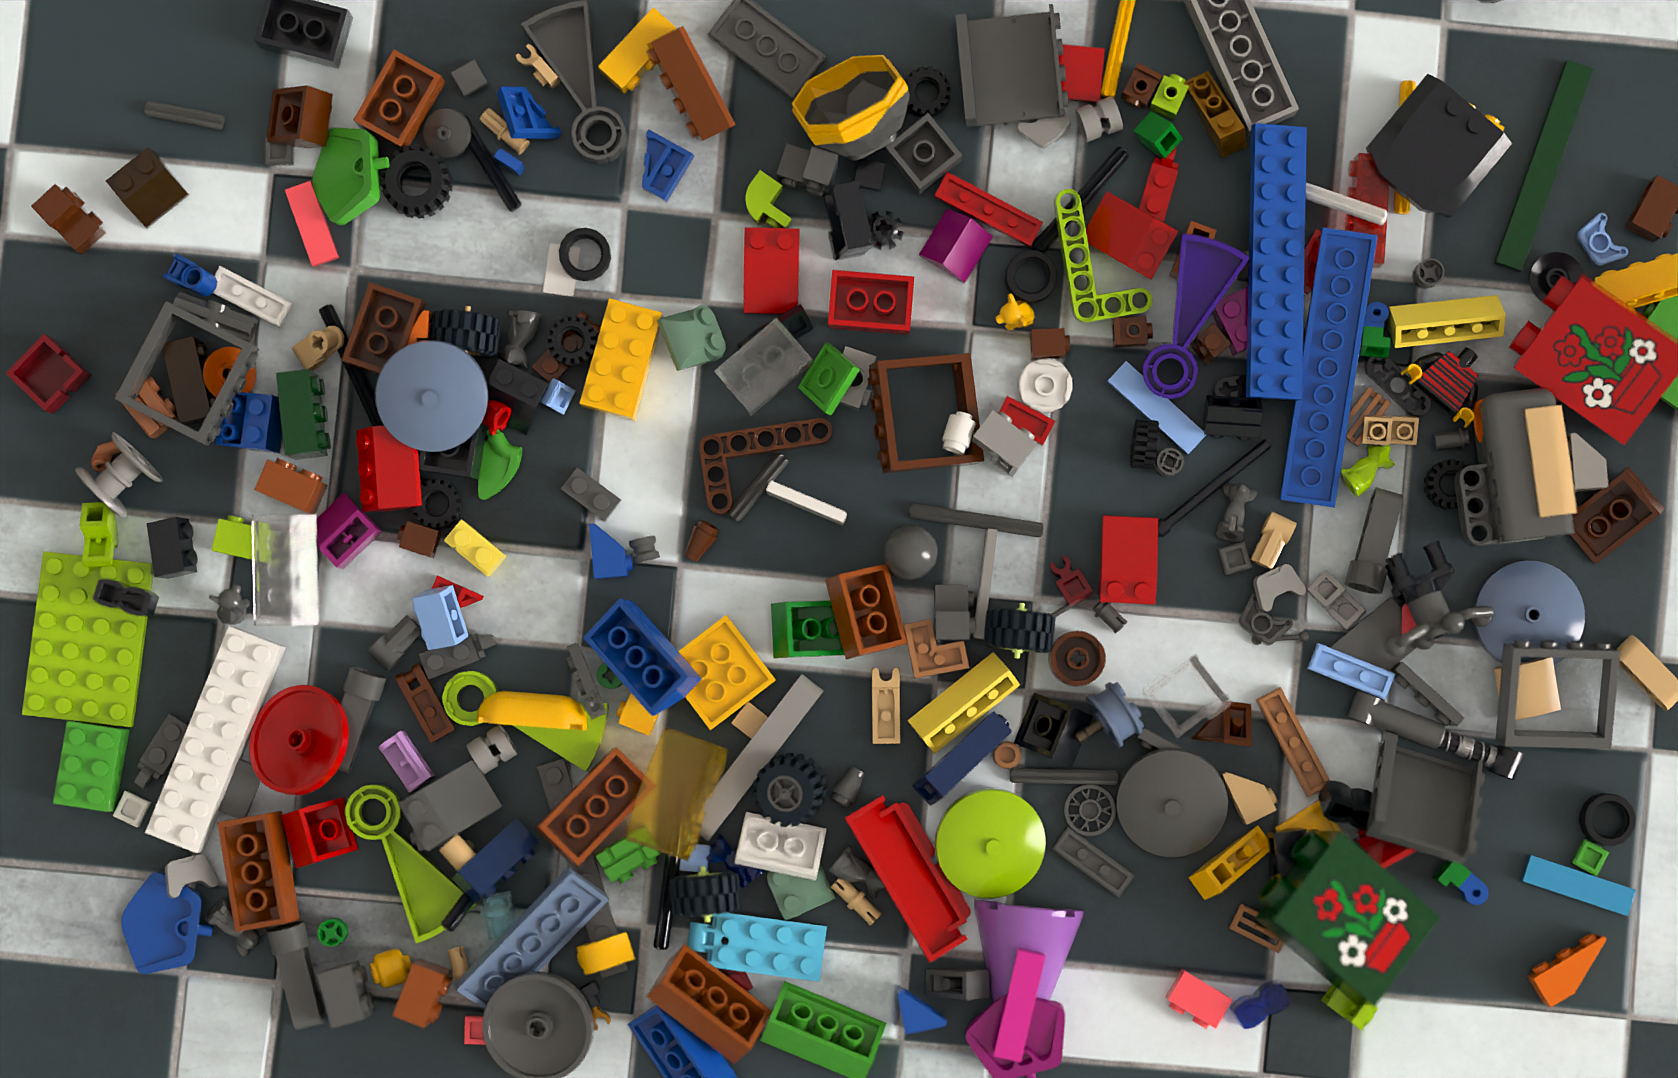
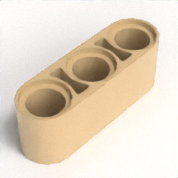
M1630 635L1616 648L1620 651L1619 666L1659 707L1668 711L1678 701V679L1639 639Z

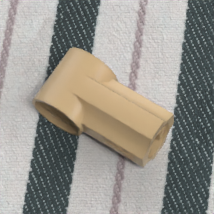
M1271 511L1262 527V536L1250 560L1264 568L1273 570L1284 544L1286 545L1290 540L1297 523Z
M459 834L454 836L439 850L457 871L476 855L474 844L469 839L463 840Z

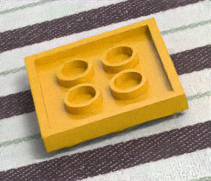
M727 615L678 651L702 678L685 698L710 730L776 681Z

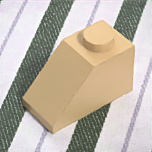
M1228 772L1220 773L1225 788L1243 824L1247 825L1276 811L1274 804L1277 803V799L1271 788L1266 789L1265 785Z

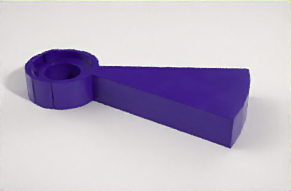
M1181 233L1172 342L1162 343L1151 349L1142 365L1144 382L1155 395L1166 399L1178 398L1189 392L1195 385L1198 367L1195 358L1187 347L1250 257L1212 238ZM1167 358H1174L1180 361L1183 366V375L1177 382L1171 384L1161 381L1156 373L1159 363Z

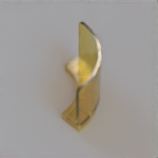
M665 728L653 752L638 791L629 820L626 839L688 861L698 843L706 813L702 810L707 797H712L716 784L725 768L728 749L674 729Z

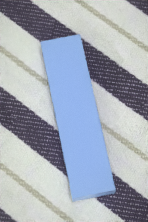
M1127 361L1107 381L1148 420L1158 421L1159 430L1187 455L1206 436L1204 431L1169 399L1155 395L1145 384L1143 376Z

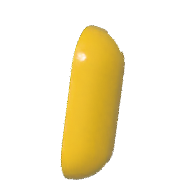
M514 691L493 693L480 705L476 721L493 724L587 730V717L583 707L571 697L553 694Z

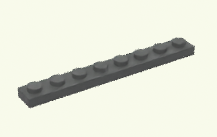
M564 758L537 767L550 810L573 789ZM593 851L579 866L573 867L566 860L568 867L606 893ZM607 901L585 924L591 942L618 934L611 908ZM627 962L601 970L600 974L604 978L629 970Z

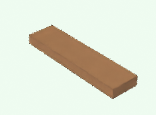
M1279 687L1257 698L1256 702L1306 797L1318 793L1322 790L1325 782L1330 781L1282 688Z

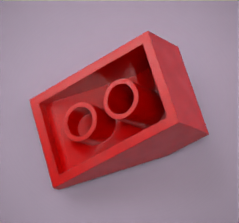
M1108 191L1105 193L1086 228L1088 244L1149 279L1153 278L1179 232L1177 229Z
M745 227L744 314H784L798 306L799 229Z
M1103 515L1098 598L1100 602L1155 605L1158 517Z

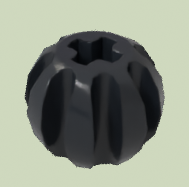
M886 210V215L883 217L879 215L878 211L871 214L875 221L868 222L872 235L871 241L877 242L874 246L875 249L881 250V246L887 244L890 250L896 247L892 239L902 240L904 232L896 228L903 226L900 217L895 220L891 219L894 212ZM881 225H885L888 230L886 236H882L881 231H878Z

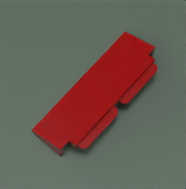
M882 795L844 819L928 962H932L968 940L966 935L960 933L958 927L967 922L966 918L970 916L971 910L959 889L946 877L939 863L934 865L930 858L934 855L935 849L910 806L904 802L900 804L896 802L886 807L883 802L885 798Z

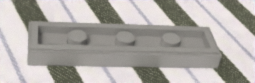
M988 529L985 532L975 611V634L972 635L974 639H984L998 532L996 529Z

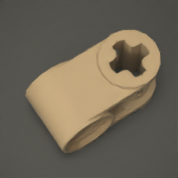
M328 326L324 330H315L294 345L292 351L304 369L313 371L323 365L331 355L343 346V332L337 326Z

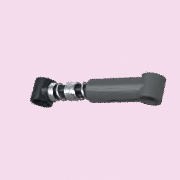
M1356 691L1347 715L1348 718L1375 726L1433 750L1441 746L1446 748V751L1448 749L1454 751L1455 755L1464 758L1469 757V760L1471 758L1477 761L1482 760L1484 766H1488L1489 772L1514 781L1524 757L1523 753L1501 745L1497 747L1490 745L1487 747L1483 742L1477 743L1474 739L1466 737V735L1461 736L1460 733H1450V730H1445V725L1440 722L1394 706L1360 691Z

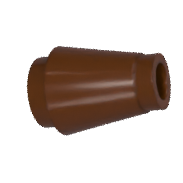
M700 519L698 524L693 526L684 555L698 562L718 538L717 533L719 529Z

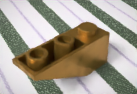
M1209 71L1185 81L1184 84L1189 86L1188 94L1210 139L1222 158L1247 147L1245 127Z

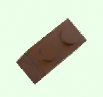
M1659 175L1650 179L1625 227L1652 242L1657 241L1661 237L1665 238L1673 226L1670 223L1674 213L1678 214V186Z

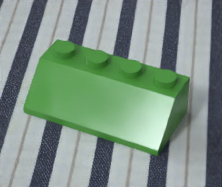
M784 981L760 1041L846 1077L866 1078L886 1023Z

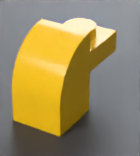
M626 932L577 946V960L580 967L584 969L585 975L635 959Z

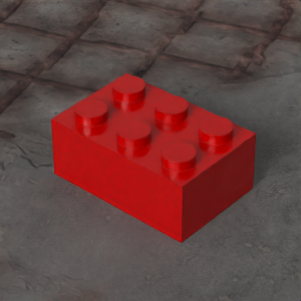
M832 270L828 329L909 335L914 276Z

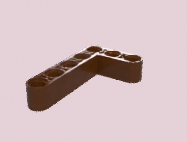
M823 418L705 436L699 444L707 503L710 510L717 515H724L733 506L727 466L728 459L826 444L832 437L831 424ZM817 425H824L828 430V434L824 438L818 439L814 437L812 430ZM790 429H796L801 433V437L797 442L791 443L786 440L785 434ZM763 433L771 434L774 437L772 445L768 447L761 446L758 443L760 435ZM737 437H742L747 441V445L742 451H736L731 447L732 441ZM710 441H715L720 446L718 453L715 455H708L704 451L705 445ZM714 468H719L724 472V476L719 482L709 480V472ZM718 495H724L728 499V504L723 509H716L713 506V499Z

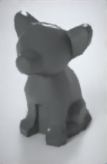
M508 311L507 315L511 319L510 328L507 333L508 344L499 350L498 357L512 366L520 364L524 369H527L529 361L523 348L535 335L543 315L532 311Z
M1226 483L1222 486V490L1231 502L1224 513L1223 521H1220L1218 524L1216 536L1230 543H1239L1243 540L1244 528L1242 527L1245 518L1244 504L1253 501L1256 498L1257 491L1250 490L1245 484L1230 485Z
M234 584L231 589L223 590L219 596H209V599L220 605L217 615L222 623L236 625L246 616V610L250 606V601L247 598L242 600L240 595L241 587L238 584Z
M849 845L828 871L835 877L847 882L865 883L868 895L875 899L877 891L885 887L875 870L871 869L866 861L856 857L852 852L853 847Z
M224 898L216 902L205 916V920L214 926L217 925L226 934L236 937L237 949L242 956H246L248 950L254 948L258 944L260 936L264 935L267 931L266 927L235 932L231 905Z

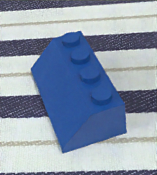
M619 598L583 637L651 716H655L683 699L702 679L634 601Z
M658 1005L653 1006L628 1024L663 1078H737L721 1053Z

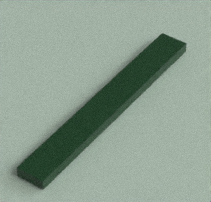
M1567 60L1564 64L1496 256L1495 264L1517 272H1521L1524 267L1593 71L1592 68Z

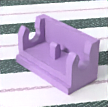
M399 731L379 746L380 751L384 754L409 793L435 776L405 731Z

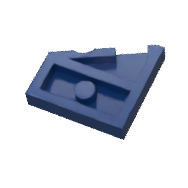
M501 86L499 88L497 96L511 138L557 139L560 136V128L558 126L553 128L544 118L546 112L534 101L533 96L525 87Z
M648 129L646 133L648 141L647 152L644 156L645 172L642 179V188L667 202L693 160L694 155Z

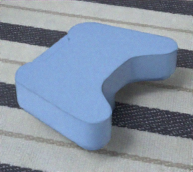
M1605 213L1596 215L1577 233V239L1592 264L1598 267L1628 255V249L1614 245L1611 242L1610 236L1605 232V225L1608 219Z

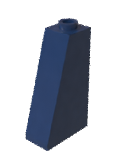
M993 711L915 782L912 787L930 806L942 799L1013 732L1009 728L1008 721L1002 715L996 714Z

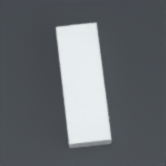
M219 266L214 275L217 279V287L213 292L214 294L280 328L282 327L293 303Z

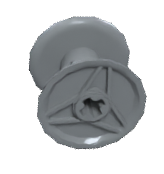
M113 432L111 435L112 440L122 453L112 463L108 461L105 464L106 468L97 477L82 467L75 468V471L106 505L122 517H126V508L117 496L126 487H131L133 485L132 481L142 472L153 481L162 482L163 479L157 470L130 443Z

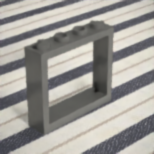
M166 301L123 381L115 400L209 446L214 441L216 435L219 436L221 431L219 426L223 418H227L230 415L234 406L232 401L236 393L239 394L245 387L247 372L257 364L255 361L259 355L257 354L259 348ZM179 317L242 349L199 432L136 401Z
M1526 639L1514 640V643H1504L1495 739L1497 742L1510 747L1611 749L1620 660L1619 650L1610 647L1611 643H1601L1599 641H1595L1593 646L1584 645V642L1567 641V645H1557L1558 642L1553 640H1541L1540 644H1531V641ZM1521 657L1603 659L1597 731L1515 730Z

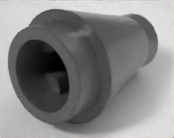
M851 766L849 771L831 790L832 795L829 799L837 805L849 809L851 804H855L865 774Z

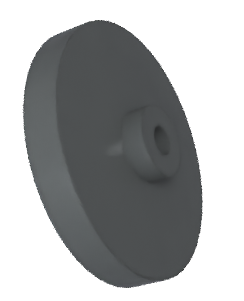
M450 108L439 109L433 112L426 120L424 125L425 143L429 149L440 157H456L462 154L469 145L471 138L470 125L466 117L459 111Z

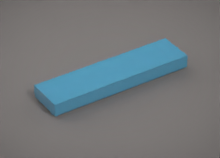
M1532 855L1528 856L1521 878L1523 882L1625 916L1629 915L1636 893L1635 889Z

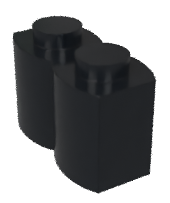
M100 579L98 580L93 600L102 606L122 609L131 615L150 617L154 615L159 597L150 590L130 587L121 581Z
M1326 781L1318 796L1323 816L1332 822L1349 823L1356 829L1367 831L1372 792L1361 788L1351 789L1348 785L1339 781Z

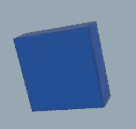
M498 149L494 155L495 160L518 176L525 169L520 160L502 149Z

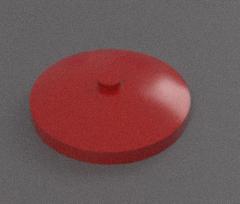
M296 685L278 692L263 706L251 730L249 755L253 770L264 785L283 794L303 795L315 791L331 779L343 761L349 739L348 720L340 702L327 691L315 686Z

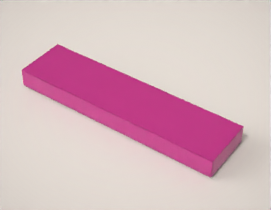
M1022 948L1017 949L995 1045L994 1057L1017 1062L1022 1061L1046 957L1045 953Z

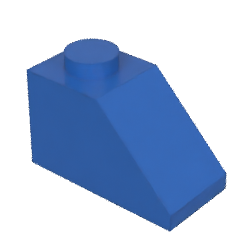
M595 523L589 524L594 579L629 577L628 571L633 570L632 554H627L623 546Z

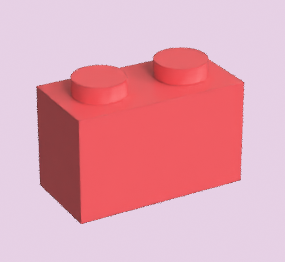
M1183 969L1180 970L1165 996L1167 1000L1171 1001L1169 1004L1170 1008L1182 1015L1186 1010L1194 1015L1192 1021L1205 1029L1209 1025L1217 1028L1232 1002L1231 998Z

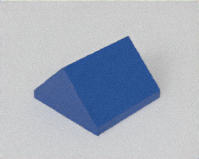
M899 985L897 995L905 1034L944 1027L946 1025L947 1019L945 1015Z

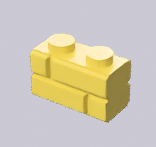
M462 519L444 540L488 577L495 572L507 557Z

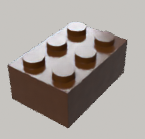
M369 282L342 361L380 375L388 360L400 349L407 346L413 326L425 309L426 303L421 299Z

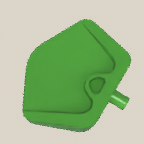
M331 128L328 131L326 147H322L314 169L312 185L316 197L330 221L337 225L348 223L375 205L380 198L379 169L389 168L388 157L379 158L378 141L367 130Z

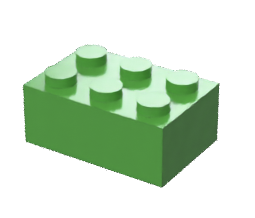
M67 721L53 804L105 812L115 811L130 729L79 721Z

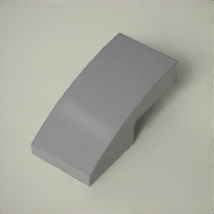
M1327 570L1307 588L1312 597L1346 631L1366 613V610L1346 592V588Z

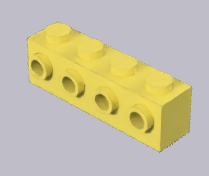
M1498 295L1390 306L1388 330L1395 348L1504 336L1506 314Z
M992 652L917 712L908 722L935 754L1013 692L1020 684L1007 666Z

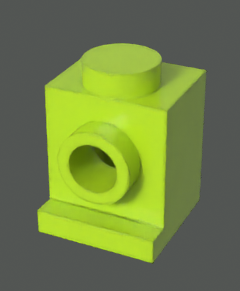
M1170 74L1169 77L1164 75L1149 109L1174 120L1189 87L1184 84L1185 79L1176 74ZM1166 90L1175 91L1176 96L1169 97Z

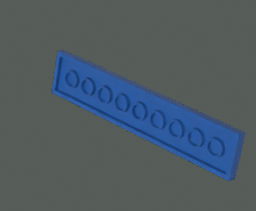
M1261 123L1251 125L1246 398L1302 400L1307 127Z
M1321 228L1303 344L1302 400L1294 401L1280 500L1335 508L1378 235Z

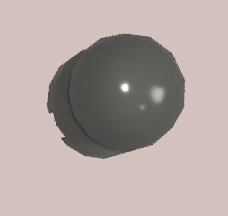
M913 524L903 525L893 530L885 540L883 548L884 563L887 564L889 572L899 579L908 581L920 579L927 575L935 565L938 555L937 543L932 534L922 526Z

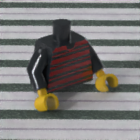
M1465 347L1457 357L1450 351L1445 354L1434 352L1419 357L1413 364L1401 371V375L1405 373L1410 374L1412 378L1409 382L1410 385L1415 382L1450 416L1456 414L1453 418L1454 422L1462 418L1465 421L1464 427L1467 428L1475 417L1473 411L1477 403L1479 387L1476 382L1478 375L1470 368L1478 358L1474 351Z

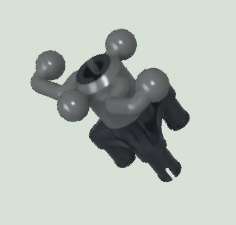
M1440 541L1423 547L1433 568L1431 573L1418 577L1411 575L1402 553L1385 559L1387 563L1385 568L1388 570L1387 576L1393 587L1391 590L1393 597L1407 603L1417 625L1401 636L1390 635L1386 638L1384 649L1391 656L1403 654L1406 645L1413 641L1416 647L1421 650L1430 649L1434 645L1435 639L1449 633L1461 631L1465 624L1464 620L1471 619L1473 624L1478 627H1485L1492 620L1494 609L1491 606L1470 607L1458 612L1449 611L1441 590L1455 570L1452 563H1448Z

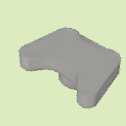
M1064 110V117L1039 119L1034 123L1021 122L1018 124V133L1043 149L1057 141L1070 128L1071 121Z
M1289 564L1275 567L1273 570H1269L1253 580L1258 606L1262 612L1270 611L1275 597L1286 591L1297 596L1304 595L1306 592V587Z
M204 854L171 861L165 866L167 896L171 899L178 897L182 887L186 884L200 882L207 888H213L218 885V879Z

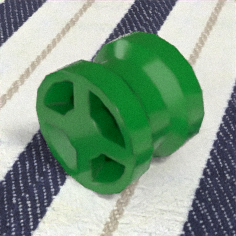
M606 663L599 666L597 680L601 686L615 689L623 684Z
M339 918L323 921L317 930L319 941L327 947H334L343 943L348 936V927Z

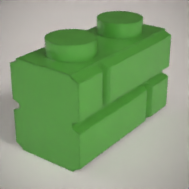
M643 825L599 851L595 856L610 882L618 880L619 884L633 877L632 871L639 866H642L643 870L657 863L656 856L661 853Z

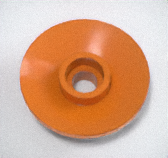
M219 348L211 353L204 364V383L209 392L216 398L226 380L223 377V371L227 369L230 373L241 352L239 348ZM255 367L247 372L245 376L246 384L241 392L250 393L256 381Z

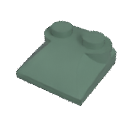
M699 305L692 310L657 320L677 371L714 362L723 357L726 349L725 340L716 317L709 307Z
M819 863L816 880L763 870L785 921L836 899L821 863Z

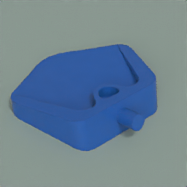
M162 872L153 873L147 878L125 908L122 916V930L135 967L142 974L190 964L195 956L198 935L212 936V925L199 924L203 902L201 893L188 885H184L178 897L174 899L169 898L166 890L165 873Z

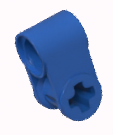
M177 253L173 255L174 261L168 272L162 275L166 280L204 297L211 295L217 287V279L213 274Z

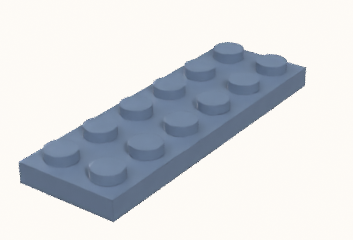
M567 867L454 984L456 991L483 1009H486L492 995L507 980L519 974L539 972L609 900L607 894L570 867Z

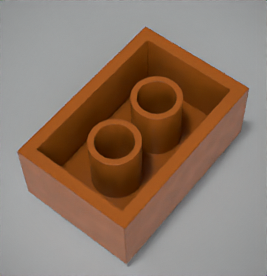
M394 49L353 120L358 127L367 130L374 136L404 151L403 147L410 146L446 82L440 74Z
M887 564L839 574L825 580L846 660L908 644Z

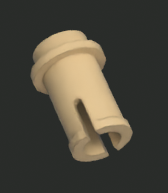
M464 946L447 950L453 970L451 977L455 978V982L469 969Z

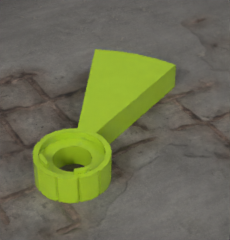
M465 671L458 673L447 682L444 688L445 691H443L442 701L446 713L452 720L458 724L476 726L484 722H476L478 710L468 712L462 708L459 702V694L462 689L469 685H475L483 692L484 700L491 694L499 692L495 682L487 675L477 671ZM578 702L586 713L587 730L513 725L577 767L588 772L597 756L604 737L609 704L603 703L606 714L591 720L583 706L584 703Z
M370 784L359 788L350 796L349 802H347L345 808L347 824L356 835L364 839H382L416 944L432 938L446 930L441 923L464 891L449 875L422 851H418V848L414 847L397 830L402 821L403 811L398 804L401 802L400 797L393 789L383 784ZM369 799H378L386 807V817L379 825H371L363 819L362 807ZM476 901V902L473 904V906L471 907V909L478 903V901Z

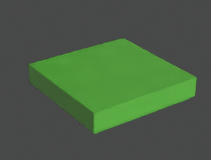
M825 342L800 382L798 389L822 411L832 415L860 369L836 347Z

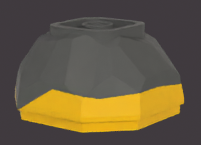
M884 55L853 56L807 80L792 102V112L817 147L840 156L848 157L850 160H859L887 146L896 139V132L903 124L910 94L906 82Z

